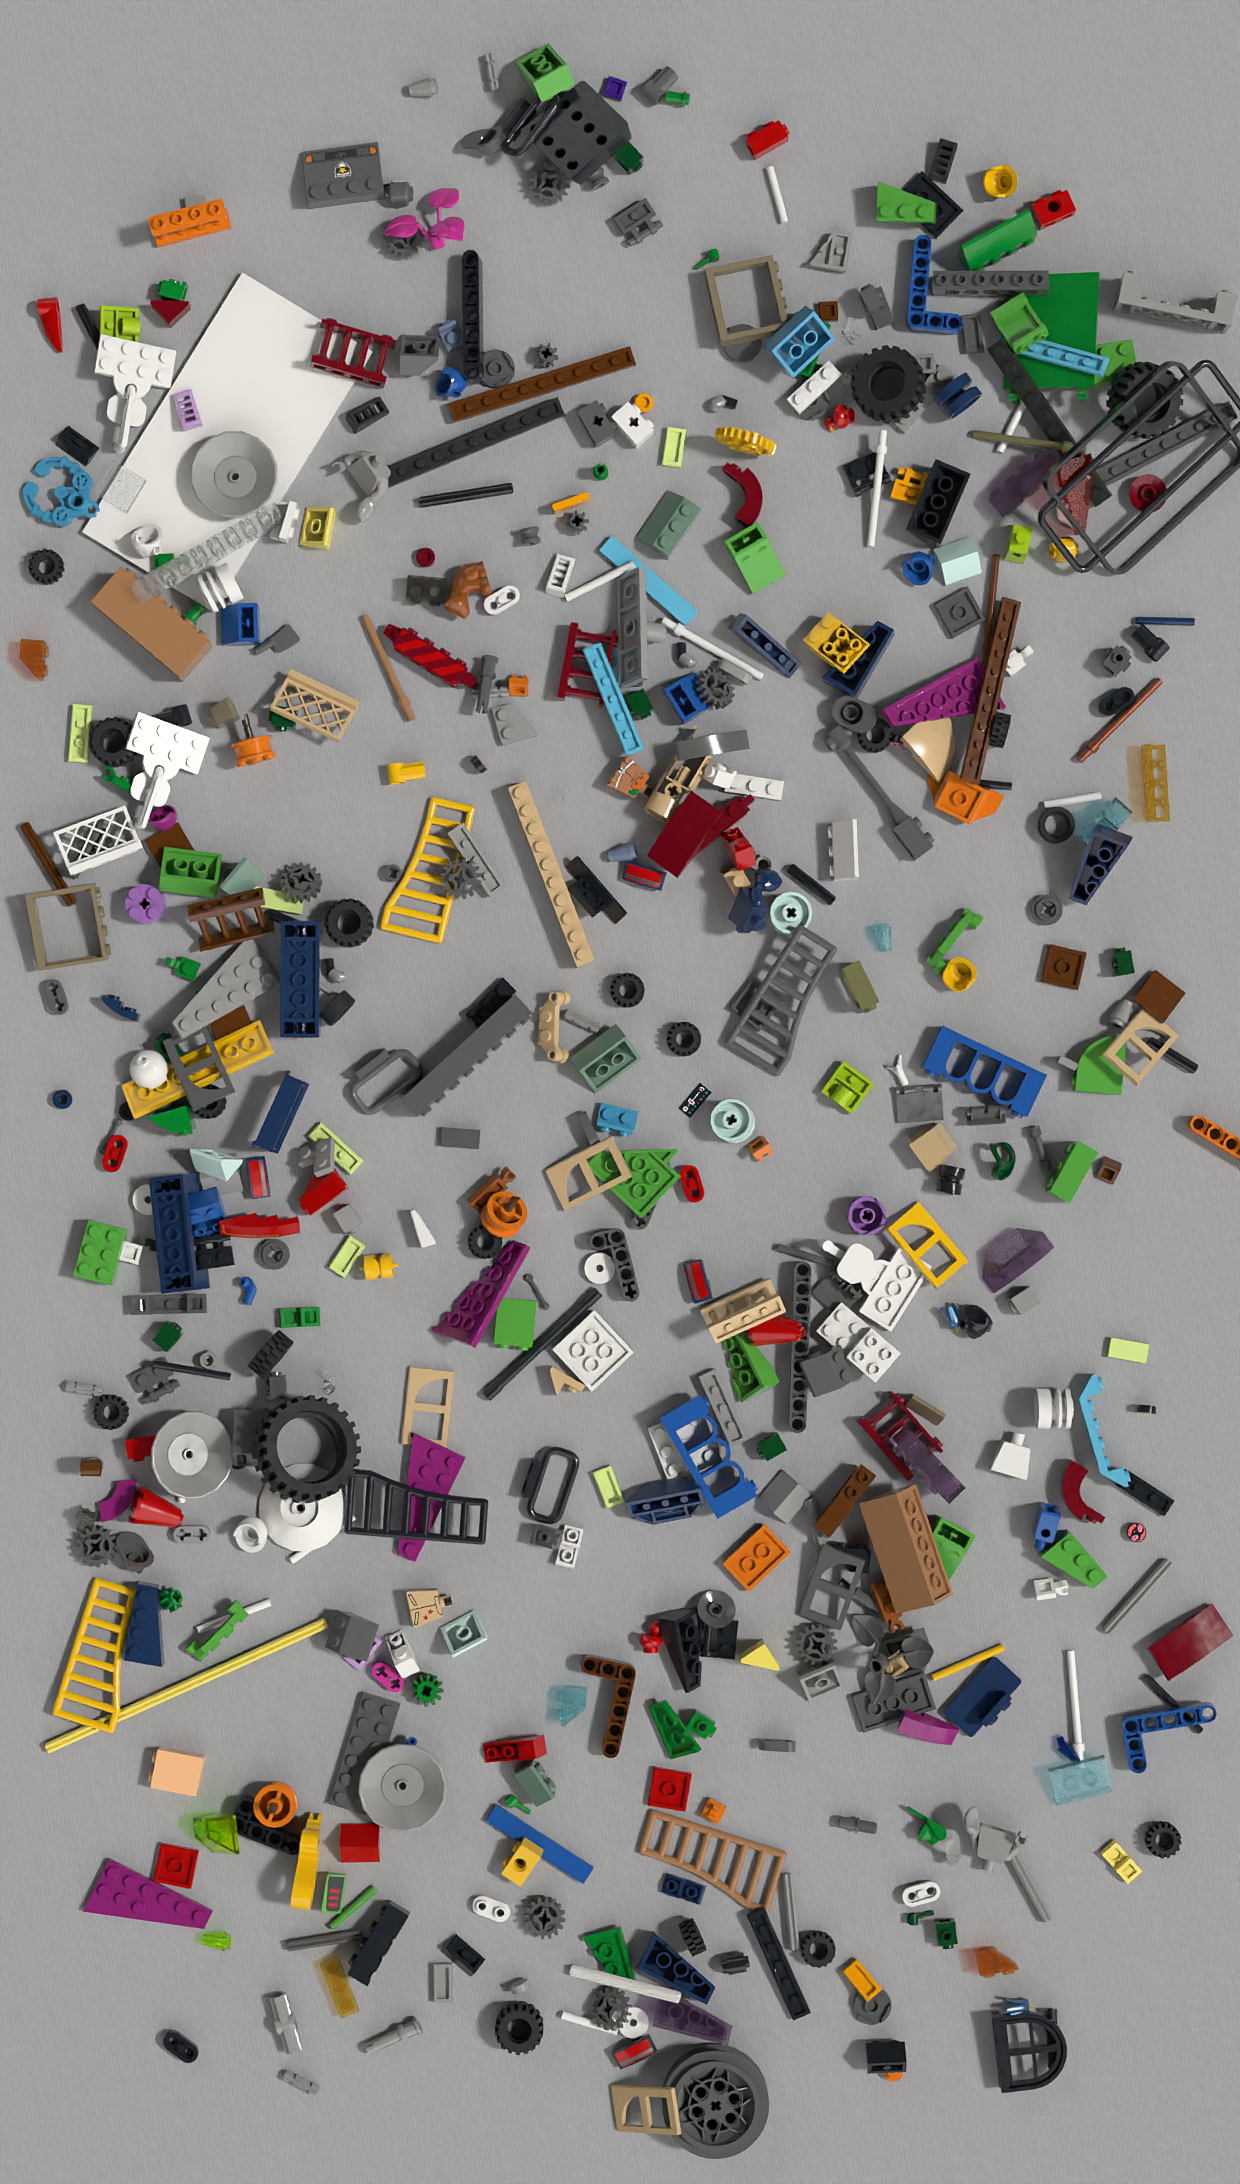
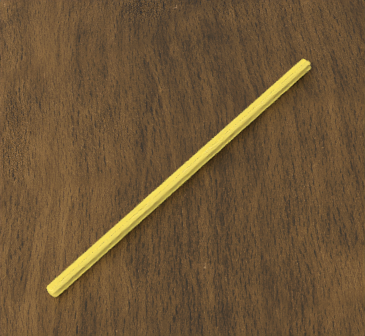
M322 1618L120 1709L117 1723L328 1628V1622L325 1618ZM111 1714L96 1721L108 1724ZM85 1725L47 1742L45 1748L48 1753H51L100 1730Z

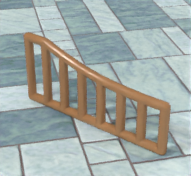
M657 1810L650 1811L638 1852L642 1855L674 1865L712 1883L745 1908L757 1910L765 1907L767 1913L769 1912L786 1858L784 1850ZM656 1819L667 1822L658 1851L647 1848ZM674 1825L685 1827L676 1858L665 1854ZM693 1830L704 1833L694 1865L684 1861ZM711 1836L722 1839L712 1874H709L701 1868ZM732 1842L741 1846L729 1885H727L718 1878L729 1843ZM751 1848L758 1850L759 1853L744 1898L735 1891L747 1850ZM766 1854L777 1856V1861L762 1905L752 1902Z

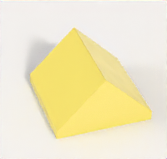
M306 508L300 545L329 550L336 516L334 508Z
M763 1639L740 1654L741 1663L779 1671V1664Z

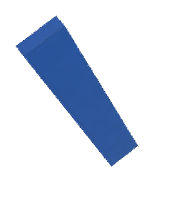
M496 1804L486 1820L520 1843L524 1837L544 1849L541 1855L542 1858L584 1884L594 1866L498 1804Z

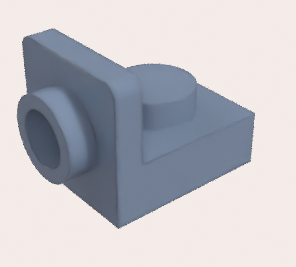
M447 320L441 323L438 332L448 353L462 347L463 337L456 321Z

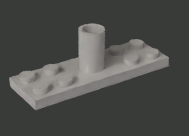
M638 567L617 577L619 688L624 689L648 679L647 641L661 643L666 636V627L663 624L647 621L646 570L643 567Z

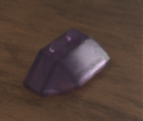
M1016 1228L986 1251L982 1279L994 1294L1040 1261L1054 1246L1042 1231Z

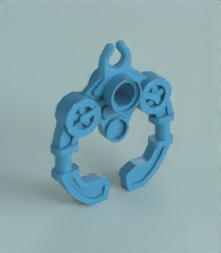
M66 456L46 458L38 462L34 469L43 478L49 475L53 467L63 469L65 466L70 469L69 473L74 475L72 480L73 487H56L54 494L62 506L57 507L53 513L49 510L43 512L40 510L41 506L36 504L34 499L38 494V486L35 483L27 481L23 488L24 501L31 511L30 515L39 517L44 523L56 524L60 527L69 526L74 518L81 515L89 518L96 517L97 513L88 512L91 506L95 508L96 512L100 511L98 504L91 500L92 477L77 462H71ZM82 499V504L75 506L76 501Z

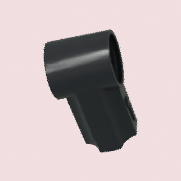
M1143 623L1131 635L1144 649L1146 655L1154 662H1158L1170 649L1169 645L1162 638L1156 637Z
M187 704L178 705L169 711L151 716L178 727L192 724Z

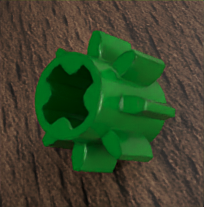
M170 1587L160 1593L159 1603L163 1610L169 1609L170 1613L182 1607L183 1596L179 1590H173Z

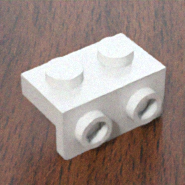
M281 501L279 503L270 533L271 539L288 543L289 538H293L295 531L293 527L294 521L298 520L300 515V509H298L299 506L296 502L290 501L286 503Z

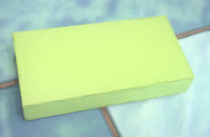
M667 427L662 466L681 468L686 429Z
M350 1235L329 1268L345 1278L366 1245Z
M1111 1337L1107 1356L1146 1363L1149 1344Z
M611 1465L593 1472L606 1508L625 1502Z

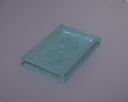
M1104 1755L1048 1769L1056 1806L1113 1792Z

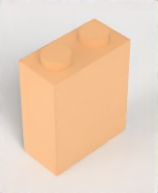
M159 1747L157 1752L154 1751L152 1763H155L154 1771L151 1770L148 1782H151L150 1788L196 1797L199 1792L205 1755Z

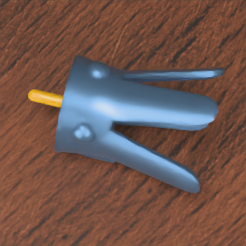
M952 1303L948 1311L945 1307H941L939 1310L945 1317L949 1329L956 1328L957 1332H959L958 1327L961 1321L959 1304L957 1303L956 1308L955 1303Z
M1006 1998L1004 2000L1005 2004L1017 2005L1009 2007L1005 2014L1029 2011V2007H1034V2005H1029L1028 1999L1014 2000Z

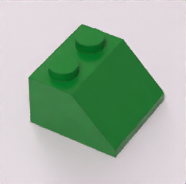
M183 1106L148 1116L150 1121L174 1134H179V1136L193 1134L192 1130L197 1129L190 1106Z

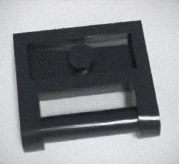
M875 452L843 465V470L855 497H859L863 492L873 489L874 480L860 486L857 485V481L875 474L877 457ZM883 463L881 485L884 483L887 485L892 481Z
M732 1620L727 1626L718 1628L716 1651L710 1650L713 1627L705 1624L703 1650H701L700 1656L735 1660L738 1620Z

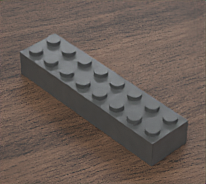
M516 995L511 997L401 1100L416 1116L422 1115L425 1117L432 1110L430 1107L435 1102L439 1104L446 1097L445 1092L449 1089L453 1091L460 1084L459 1080L463 1076L467 1078L474 1072L473 1067L477 1063L481 1065L489 1058L487 1054L491 1050L494 1052L503 1045L501 1041L506 1036L508 1039L517 1032L515 1028L520 1023L525 1025L531 1019L529 1016L531 1011Z

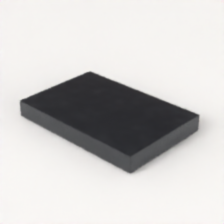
M923 171L903 190L936 203V224H921L936 239L963 212V209Z

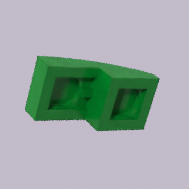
M320 1307L279 1309L280 1328L321 1326Z

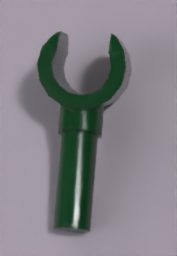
M934 1911L919 1914L909 1913L907 1923L912 1926L918 1925V1919L932 1916Z

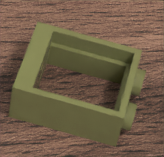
M858 960L842 968L840 973L859 1012L864 1010L865 1013L876 1009L879 999L860 961Z

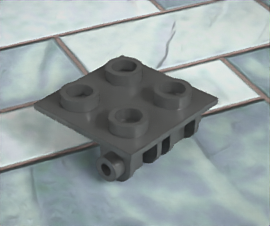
M838 1264L812 1291L832 1312L840 1302L850 1308L865 1292L859 1283L851 1284L838 1275Z

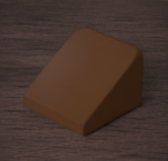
M1104 1156L1095 1178L1113 1185L1122 1164Z

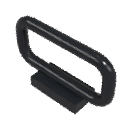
M554 95L550 99L552 104L519 148L513 149L509 145L512 141L515 142L521 134L520 130L529 123L537 112L536 108L541 103L537 96L531 104L526 99L521 98L500 126L503 129L502 132L506 135L501 146L502 152L512 157L524 154L560 105L559 96Z
M554 1446L545 1451L541 1461L532 1458L520 1494L522 1497L528 1498L526 1509L532 1519L545 1524H554L561 1520L580 1463L578 1456L571 1450ZM558 1454L571 1459L572 1466L557 1511L554 1516L549 1517L537 1513L534 1510V1505L550 1457Z

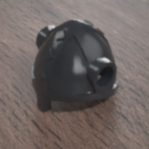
M968 1305L964 1310L963 1319L960 1321L959 1326L969 1338L976 1339L989 1332L993 1323L984 1309L977 1305Z

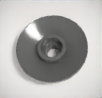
M713 1590L705 1593L700 1598L697 1611L700 1619L706 1625L713 1628H721L731 1623L735 1616L736 1607L728 1594ZM712 1609H717L718 1614H714Z

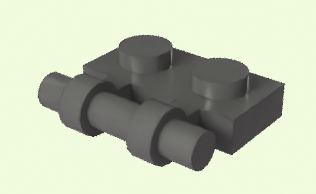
M646 198L613 218L623 236L631 232L633 237L627 240L630 247L636 243L640 244L644 238L650 234L654 235L658 232V229L663 227L660 220L655 223L651 221V218L656 216V213ZM645 223L647 228L638 232L636 228Z
M165 1357L159 1360L163 1362H168ZM153 1363L131 1376L140 1393L145 1390L148 1391L149 1395L143 1398L146 1405L151 1402H157L160 1400V1397L167 1393H173L174 1389L180 1386L177 1379L172 1382L168 1379V1377L174 1374L173 1371L153 1368ZM162 1381L164 1387L155 1391L153 1386Z

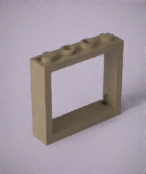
M772 255L705 268L704 276L720 347L772 337L790 320V316L785 313L787 308L786 298L781 295L783 290L782 281L777 278V272H779L778 263L773 260ZM768 266L781 323L727 334L715 277Z
M96 883L25 895L38 971L109 959L111 947L110 944L106 943L105 936H108L107 926L103 925L102 917H105L103 906L99 904L101 890L100 887H96ZM90 890L101 954L47 962L36 899Z

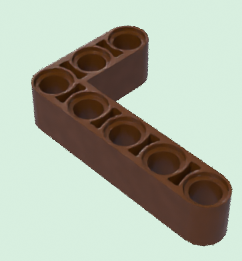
M588 1654L581 1660V1669L584 1673L616 1680L602 1744L603 1755L607 1758H614L618 1755L636 1677V1669L633 1664ZM586 1660H593L595 1666L592 1669L586 1668L584 1666ZM605 1664H612L614 1670L611 1673H606L603 1670V1666ZM624 1668H630L633 1671L630 1677L622 1675ZM620 1687H626L629 1692L627 1695L621 1696L617 1691ZM616 1706H622L625 1711L623 1714L617 1715L613 1710ZM612 1725L620 1727V1731L617 1734L610 1732L609 1728ZM608 1744H614L616 1750L609 1753L605 1747Z

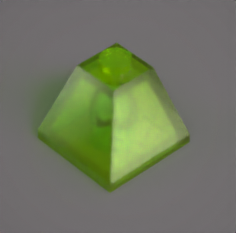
M210 1813L193 1818L195 1838L212 1853L240 1854L235 1815Z

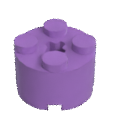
M142 884L129 891L126 896L125 907L128 915L141 924H153L164 915L166 899L155 887ZM145 900L150 903L146 909L142 906Z
M864 1196L857 1198L850 1204L847 1210L848 1224L855 1232L862 1235H872L879 1232L886 1222L887 1212L884 1205L873 1197ZM864 1211L871 1212L869 1221L862 1219Z

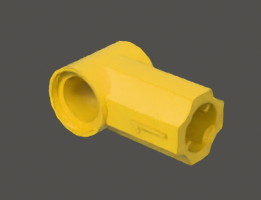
M424 761L386 765L389 785L426 778Z

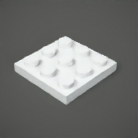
M595 1310L552 1349L591 1392L634 1353Z
M705 1418L697 1419L676 1431L686 1449L706 1439L711 1434ZM663 1423L649 1427L648 1431L668 1481L691 1474ZM715 1442L709 1443L690 1454L698 1470L712 1466L722 1460Z

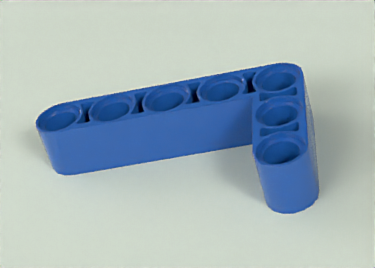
M919 235L913 245L906 326L913 332L956 335L960 332L963 325L961 316L952 313L926 311L932 242L927 235ZM924 242L927 248L920 249L917 244ZM923 261L925 263V267H917L916 262ZM921 280L923 281L924 285L922 287H917L914 284V281ZM916 298L920 299L922 305L916 306L913 304L912 300ZM916 317L920 320V324L914 325L910 319ZM936 319L939 322V326L934 327L929 321ZM956 321L958 327L951 328L949 322Z
M1203 1702L1125 1716L1122 1720V1730L1130 1769L1134 1773H1142L1147 1768L1142 1739L1143 1733L1212 1722L1217 1716L1215 1706L1210 1702ZM1205 1708H1211L1213 1713L1211 1716L1206 1717L1202 1714V1711ZM1186 1711H1191L1194 1716L1192 1719L1186 1720L1183 1718V1714ZM1171 1714L1175 1719L1173 1722L1167 1723L1164 1721V1716ZM1151 1717L1155 1720V1724L1147 1726L1144 1723L1145 1719ZM1128 1721H1134L1136 1727L1128 1729L1125 1724ZM1137 1740L1140 1745L1138 1748H1131L1129 1742ZM1135 1759L1143 1761L1141 1767H1135L1132 1763Z

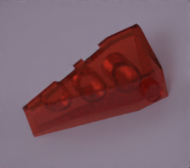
M1091 453L1075 455L1057 471L1060 487L1067 485L1093 460ZM1094 470L1064 497L1065 503L1070 506L1069 512L1084 531H1086ZM1073 528L1074 534H1075V535H1079V534L1076 532V530Z

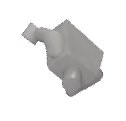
M358 450L344 458V461L333 463L332 467L340 466V470L336 472L338 474L344 472L348 465V470L367 495L357 508L360 522L364 523L373 516L377 501L388 491V478L391 472L385 464L386 457L383 454H378L377 451L369 453L368 451Z
M977 1807L969 1808L964 1816V1825L969 1833L972 1849L977 1852V1857L984 1859L981 1869L993 1872L995 1862L1004 1864L1005 1861H1010L1028 1841L1029 1835L1026 1838H1022L1020 1836L1021 1831L1016 1836L1015 1832L982 1822L980 1824Z

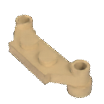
M564 990L550 992L543 1007H539L538 1045L543 1047L547 1053V1058L556 1063H565L569 1058L568 1051L558 1046L559 1007L566 1006L570 1002V994Z

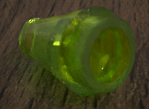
M227 1932L203 1934L202 1945L220 1951L229 1950L232 1940L231 1934H227Z

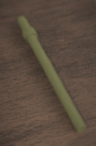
M979 430L973 431V438L1060 450L1062 453L1068 452L1074 446L1072 442L1066 441L1060 443ZM1084 446L1078 453L1086 454L1087 446Z

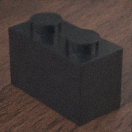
M873 2041L866 2043L867 2074L906 2072L905 2041Z

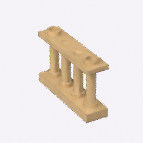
M770 1277L700 1309L715 1344L786 1312Z

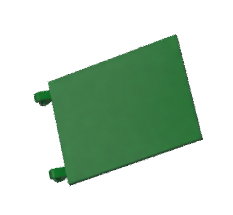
M1099 272L1049 274V296H1026L1028 303L1042 324H1045L1049 335L1044 340L1096 354ZM1008 296L1007 302L1016 296ZM1020 354L1016 355L1039 389L1078 387L1077 398L1079 401H1086L1087 387H1094L1095 375ZM1004 375L1003 389H1010L1009 400L1012 403H1018L1019 396Z

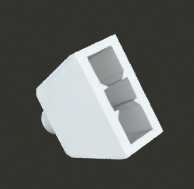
M1014 1432L1011 1442L1002 1440L990 1465V1469L1027 1480L1030 1448L1022 1446L1025 1435Z

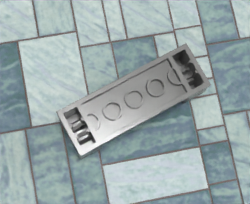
M1136 271L1124 272L1119 281L1113 309L1115 312L1223 334L1232 325L1237 295L1233 294L1230 290L1218 291L1212 300L1210 311L1203 308L1194 310L1188 305H1172L1169 301L1155 302L1149 297H1142L1140 299L1139 294L1143 276L1139 275Z

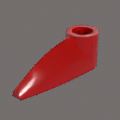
M57 297L38 299V313L44 332L55 350L61 353L63 352L59 300Z

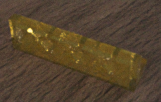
M1144 744L1141 746L1146 823L1170 821L1165 745ZM1161 749V758L1156 763L1153 760L1152 750ZM1155 767L1162 771V777L1159 781L1154 779L1153 769ZM1156 786L1163 790L1164 795L1160 800L1155 798ZM1158 805L1165 810V817L1156 818V807Z

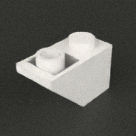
M403 1630L385 1637L394 1665L402 1679L420 1671L416 1657Z

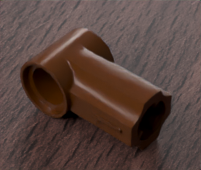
M99 1457L81 1459V1476L101 1477L103 1462Z

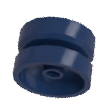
M967 372L947 383L933 397L938 406L948 404L943 411L948 420L964 412L982 396V392L977 386L968 388L972 383V379Z

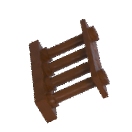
M262 887L187 905L190 923L197 921L202 936L199 937L200 952L275 934L274 921H266L261 907L265 905ZM254 908L258 923L247 926L242 910ZM235 912L240 927L229 930L224 914ZM216 917L221 932L210 934L205 919Z

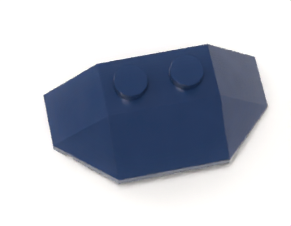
M680 1478L644 1485L629 1497L625 1503L631 1519H638L655 1525L691 1518L705 1504V1499L700 1485Z

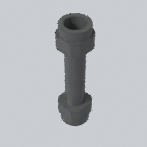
M1040 1126L1028 1128L1030 1138L1033 1137L1040 1160L1038 1165L1041 1173L1052 1170L1051 1162L1047 1160L1040 1137L1042 1135Z

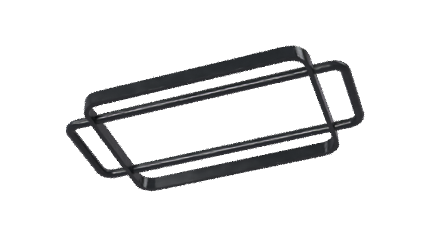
M1201 360L1190 370L1182 363L1176 361H1166L1161 364L1044 474L1043 487L1051 499L1040 509L1037 516L1038 523L1076 572L1086 573L1100 562L1111 573L1125 574L1240 468V440L1236 436L1240 432V421L1231 429L1194 378L1203 368H1209L1240 411V397L1212 361ZM1176 366L1184 376L1056 494L1051 487V480L1054 474L1168 368ZM1189 382L1226 434L1099 551L1061 500ZM1231 440L1238 452L1234 463L1122 567L1118 569L1112 568L1105 559V556ZM1055 505L1095 555L1085 565H1080L1046 522V514Z

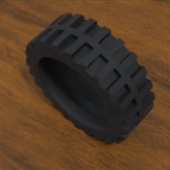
M309 1395L305 1398L299 1396L273 1408L268 1415L264 1416L261 1420L262 1425L257 1427L255 1431L258 1436L252 1442V1446H256V1452L252 1453V1458L258 1461V1465L255 1466L256 1472L261 1470L264 1476L261 1478L263 1484L268 1482L271 1485L269 1490L272 1493L280 1492V1498L284 1500L291 1498L294 1503L301 1501L312 1503L325 1499L344 1488L348 1484L347 1481L353 1478L356 1473L353 1471L354 1467L359 1466L360 1459H356V1456L361 1453V1446H357L356 1442L360 1439L359 1433L355 1434L353 1431V1427L356 1425L354 1421L349 1423L346 1418L349 1414L345 1410L340 1412L337 1409L339 1407L337 1403L328 1404L327 1398L315 1399L314 1395ZM310 1417L319 1421L328 1429L335 1442V1465L328 1475L318 1481L303 1482L295 1479L284 1469L277 1453L279 1432L289 1421L295 1418Z

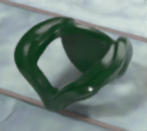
M1007 1142L990 1143L989 1150H991L997 1161V1164L992 1168L991 1175L999 1181L1005 1180L1014 1169L1015 1151ZM1005 1146L1009 1154L1007 1162L1001 1160L997 1148Z

